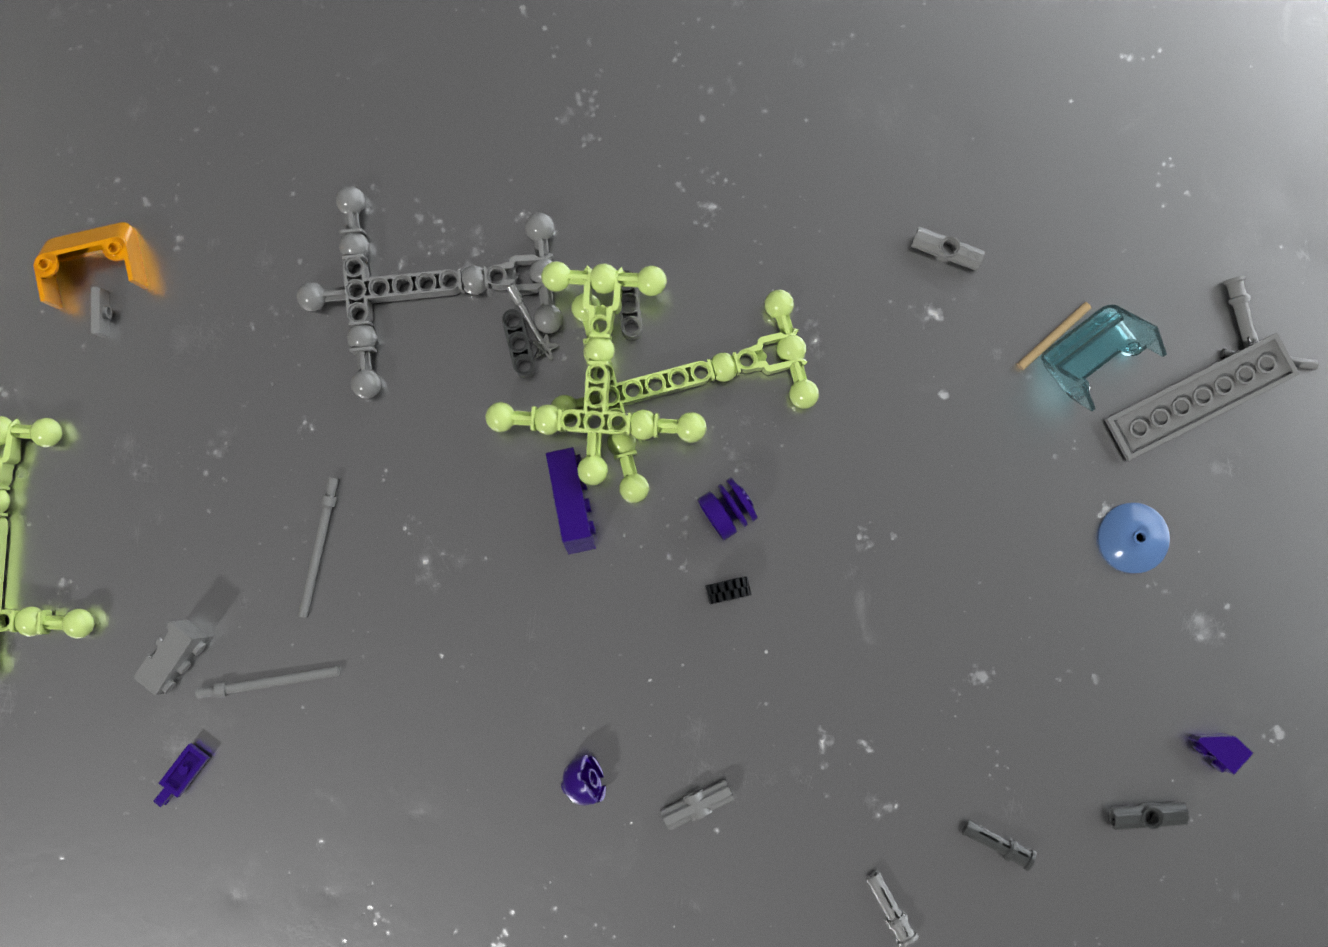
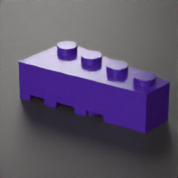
M574 447L547 452L546 458L562 543L568 555L596 549L593 537L596 534L594 521H590L589 512H592L589 498L585 499L584 490H587V484L581 481L577 471L578 465L582 460L581 455H576Z

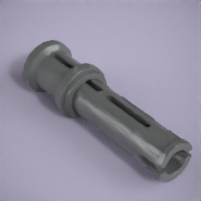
M969 820L962 829V835H966L984 846L1001 853L1006 861L1011 860L1023 866V869L1026 871L1032 868L1037 856L1035 850L1029 851L1018 845L1017 841H1007Z

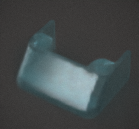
M1106 305L1044 351L1041 359L1045 368L1067 396L1093 412L1096 408L1089 393L1090 384L1086 380L1092 373L1119 353L1125 356H1137L1145 349H1149L1162 357L1167 355L1158 326L1117 305Z

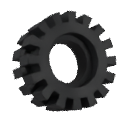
M747 576L706 585L710 604L752 595Z

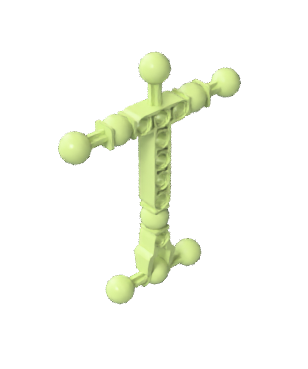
M774 290L766 296L764 302L765 310L771 317L776 318L779 333L760 337L756 345L743 349L738 354L736 352L732 354L726 352L718 353L711 360L707 359V362L697 361L618 383L612 368V362L610 361L611 367H608L611 373L609 392H614L617 397L614 402L609 403L608 411L625 414L623 406L707 384L709 380L715 382V380L728 382L736 375H740L741 372L763 371L764 374L771 375L788 370L789 368L794 382L789 391L791 402L801 409H808L814 406L819 398V390L816 384L807 380L804 365L808 361L803 359L807 351L806 344L797 335L799 329L793 328L790 314L794 308L792 296L784 290ZM582 293L573 300L571 309L574 317L583 322L587 338L583 339L585 346L590 339L588 335L591 333V330L589 329V314L583 306ZM592 294V305L598 307L601 304L598 298ZM598 323L595 326L596 332H600ZM778 342L777 354L784 362L768 365L766 361L767 355L763 352V346ZM583 350V356L587 362L588 360L585 356V351ZM743 356H749L752 359L753 364L750 366H743L740 362V358ZM597 368L593 371L594 380H600L598 373L603 369ZM698 368H704L708 375L700 379L695 376L694 372ZM675 374H681L684 376L685 381L680 385H676L671 379ZM653 380H659L662 383V387L658 391H653L649 388V383ZM628 387H638L640 390L639 394L635 397L628 396L626 394ZM601 392L591 396V402L594 405L601 403L603 399ZM560 395L551 402V405L563 410H584V397L574 399L569 395ZM569 415L566 418V424L573 422L577 418L576 415ZM624 418L620 425L614 426L616 430H621L624 428ZM627 433L623 435L609 434L607 447L614 455V460H620L624 475L619 485L620 494L627 502L639 503L647 497L649 483L644 476L637 473L633 456L637 455L635 450L637 439L632 435H627Z
M0 416V445L5 444L3 457H0V632H19L24 636L32 637L38 634H49L51 630H63L67 636L80 639L89 635L95 625L94 617L84 609H73L65 616L52 615L51 610H41L33 606L22 610L1 609L8 521L6 519L8 514L4 512L10 505V496L6 490H10L8 486L12 481L14 465L21 461V439H32L41 447L54 446L61 440L63 435L62 427L51 418L38 419L32 425H22L18 419L12 422L7 417ZM6 616L9 617L8 626L5 623Z

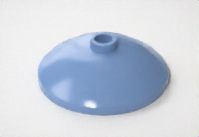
M1125 503L1114 507L1103 517L1098 528L1097 540L1102 556L1112 567L1125 573H1143L1150 571L1162 562L1168 552L1170 534L1165 520L1155 509L1141 503ZM1138 533L1142 535L1141 542L1136 539Z

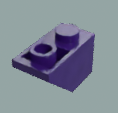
M1226 733L1191 734L1189 736V739L1195 743L1193 745L1194 749L1201 755L1210 757L1213 760L1211 762L1212 766L1221 773L1225 771L1235 774L1254 754L1236 736Z

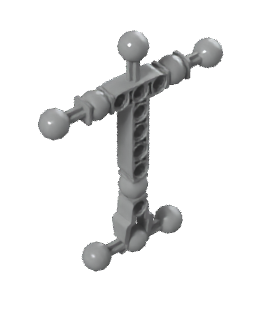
M353 186L341 188L336 194L335 199L337 208L341 213L345 214L346 229L339 231L342 236L339 248L344 260V286L323 288L322 285L316 282H307L301 285L296 296L298 304L306 311H317L326 302L346 300L347 316L351 321L348 322V326L351 328L348 331L347 341L351 347L349 349L350 353L357 356L358 372L352 377L351 387L355 395L363 399L374 397L381 387L380 378L376 372L372 371L371 354L377 353V350L374 348L377 335L373 329L374 325L371 323L373 321V303L451 296L460 292L462 294L467 292L477 295L486 289L491 291V288L507 290L506 287L514 283L521 295L539 293L540 307L534 314V323L539 331L550 334L560 329L563 324V314L554 305L553 291L544 286L541 278L544 267L550 262H554L552 259L555 256L549 253L548 239L554 232V223L550 216L537 212L532 214L525 223L527 236L534 240L535 254L514 255L510 258L509 262L492 265L489 268L487 266L482 268L471 265L463 271L457 269V272L447 269L370 277L369 268L366 265V262H368L366 255L369 250V243L366 238L367 233L359 225V213L364 209L365 197L360 189ZM355 265H361L360 271L352 274V268ZM531 265L529 276L533 284H517V279L519 278L516 272L517 267ZM501 273L503 274V279L500 282H493V275ZM449 278H456V284L453 287H446V282ZM432 280V287L427 290L423 289L424 282ZM407 282L410 284L407 291L400 292V286L403 283ZM380 285H386V290L383 294H377V288ZM362 287V294L358 297H354L353 294L355 289ZM360 310H364V317L360 320H356V313Z

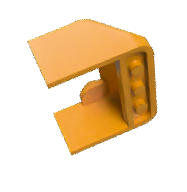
M119 222L47 240L33 264L40 301L56 309H62L63 306L56 277L59 263L104 253L112 261L125 260L128 280L142 289H148L136 229L128 223Z

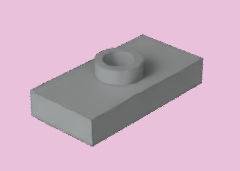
M91 287V334L101 338L110 337V319L112 318L110 292L101 287Z

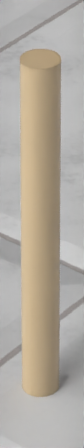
M1084 302L1020 360L1017 366L1021 370H1025L1092 309L1091 305Z

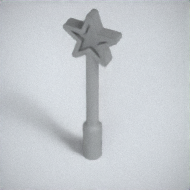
M515 284L507 286L506 289L512 300L520 308L538 340L532 341L538 348L535 357L538 358L545 354L552 360L551 350L558 347V343L549 342V337L546 333L542 337L527 311L523 298Z

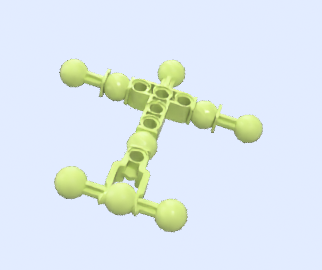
M558 261L547 264L541 274L542 283L547 289L557 292L564 290L569 284L584 285L583 306L588 311L589 329L591 330V333L588 335L590 339L584 349L588 360L587 364L589 365L586 370L584 410H563L548 404L542 405L539 408L532 406L531 412L514 411L509 404L497 402L488 408L485 415L489 428L496 432H505L513 425L530 426L531 431H539L545 435L554 434L557 431L564 432V430L575 433H588L586 457L580 461L577 471L581 481L591 486L603 482L608 472L607 464L601 458L602 434L623 435L627 433V435H632L636 439L647 440L653 436L658 438L659 433L678 434L683 441L689 443L701 440L706 433L707 427L704 418L698 413H685L679 419H660L659 413L653 414L648 410H638L633 414L628 413V416L621 412L608 411L610 372L608 367H611L609 362L615 353L614 344L611 341V333L613 331L615 314L620 313L622 309V287H638L645 295H658L666 287L667 278L664 271L656 266H646L639 273H626L622 267L616 270L613 266L605 263L598 264L593 269L587 265L585 270L582 271L570 270L567 265ZM592 289L601 294L610 293L614 290L613 305L594 307L592 305ZM599 321L607 322V328L603 332H596L595 326ZM601 368L604 370V377L596 381L592 377L593 371ZM595 392H601L603 396L601 403L597 405L592 404L591 396ZM574 414L577 417V424L569 428L566 424V418ZM593 416L601 418V425L596 429H592L589 423ZM618 417H623L625 420V426L621 430H616L613 426L614 420Z

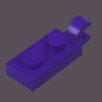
M188 744L158 783L164 788L153 802L162 807L169 803L173 795L177 798L180 797L210 757L194 744Z

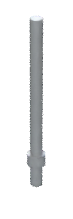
M329 477L326 493L322 495L321 505L323 506L298 612L300 617H308L331 510L336 504L337 498H335L338 484V479Z
M339 666L230 684H226V682L215 683L212 687L196 689L195 694L196 698L215 696L216 698L225 697L228 693L339 676L340 669Z

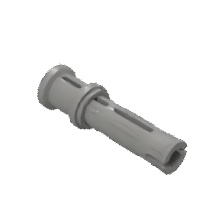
M1245 275L1223 281V284L1227 285L1230 296L1228 303L1235 310L1244 348L1258 342L1248 304L1251 296L1247 294L1244 284Z
M875 872L868 876L866 880L888 917L887 925L895 932L899 940L898 945L906 947L915 942L919 936L911 929L907 921L908 916L898 908L880 872Z

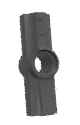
M1183 802L1151 805L1141 803L1137 806L1110 807L1109 820L1114 830L1147 827L1149 829H1157L1161 826L1188 825L1189 811ZM1152 811V818L1146 821V813Z

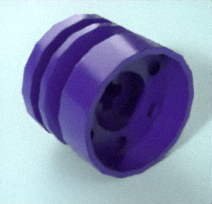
M731 477L726 480L730 491L727 492L722 484L718 485L721 497L717 498L709 491L697 499L703 512L723 541L737 532L734 521L738 520L744 527L748 525L743 515L746 514L752 522L758 519L751 499L745 490Z

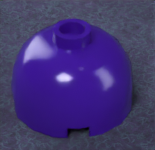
M588 755L572 760L564 769L561 782L563 793L572 802L582 806L602 802L606 794V785L601 786L600 777H604L603 771L597 760L593 756L587 757Z

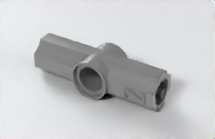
M918 227L911 245L913 248L935 255L943 262L951 261L975 271L979 269L985 253L984 250L960 242L955 236H944L922 227ZM943 245H950L953 253L945 252Z
M723 780L704 790L698 789L682 798L683 800L660 810L668 830H672L690 820L696 821L704 818L713 809L734 800L728 783L726 780Z

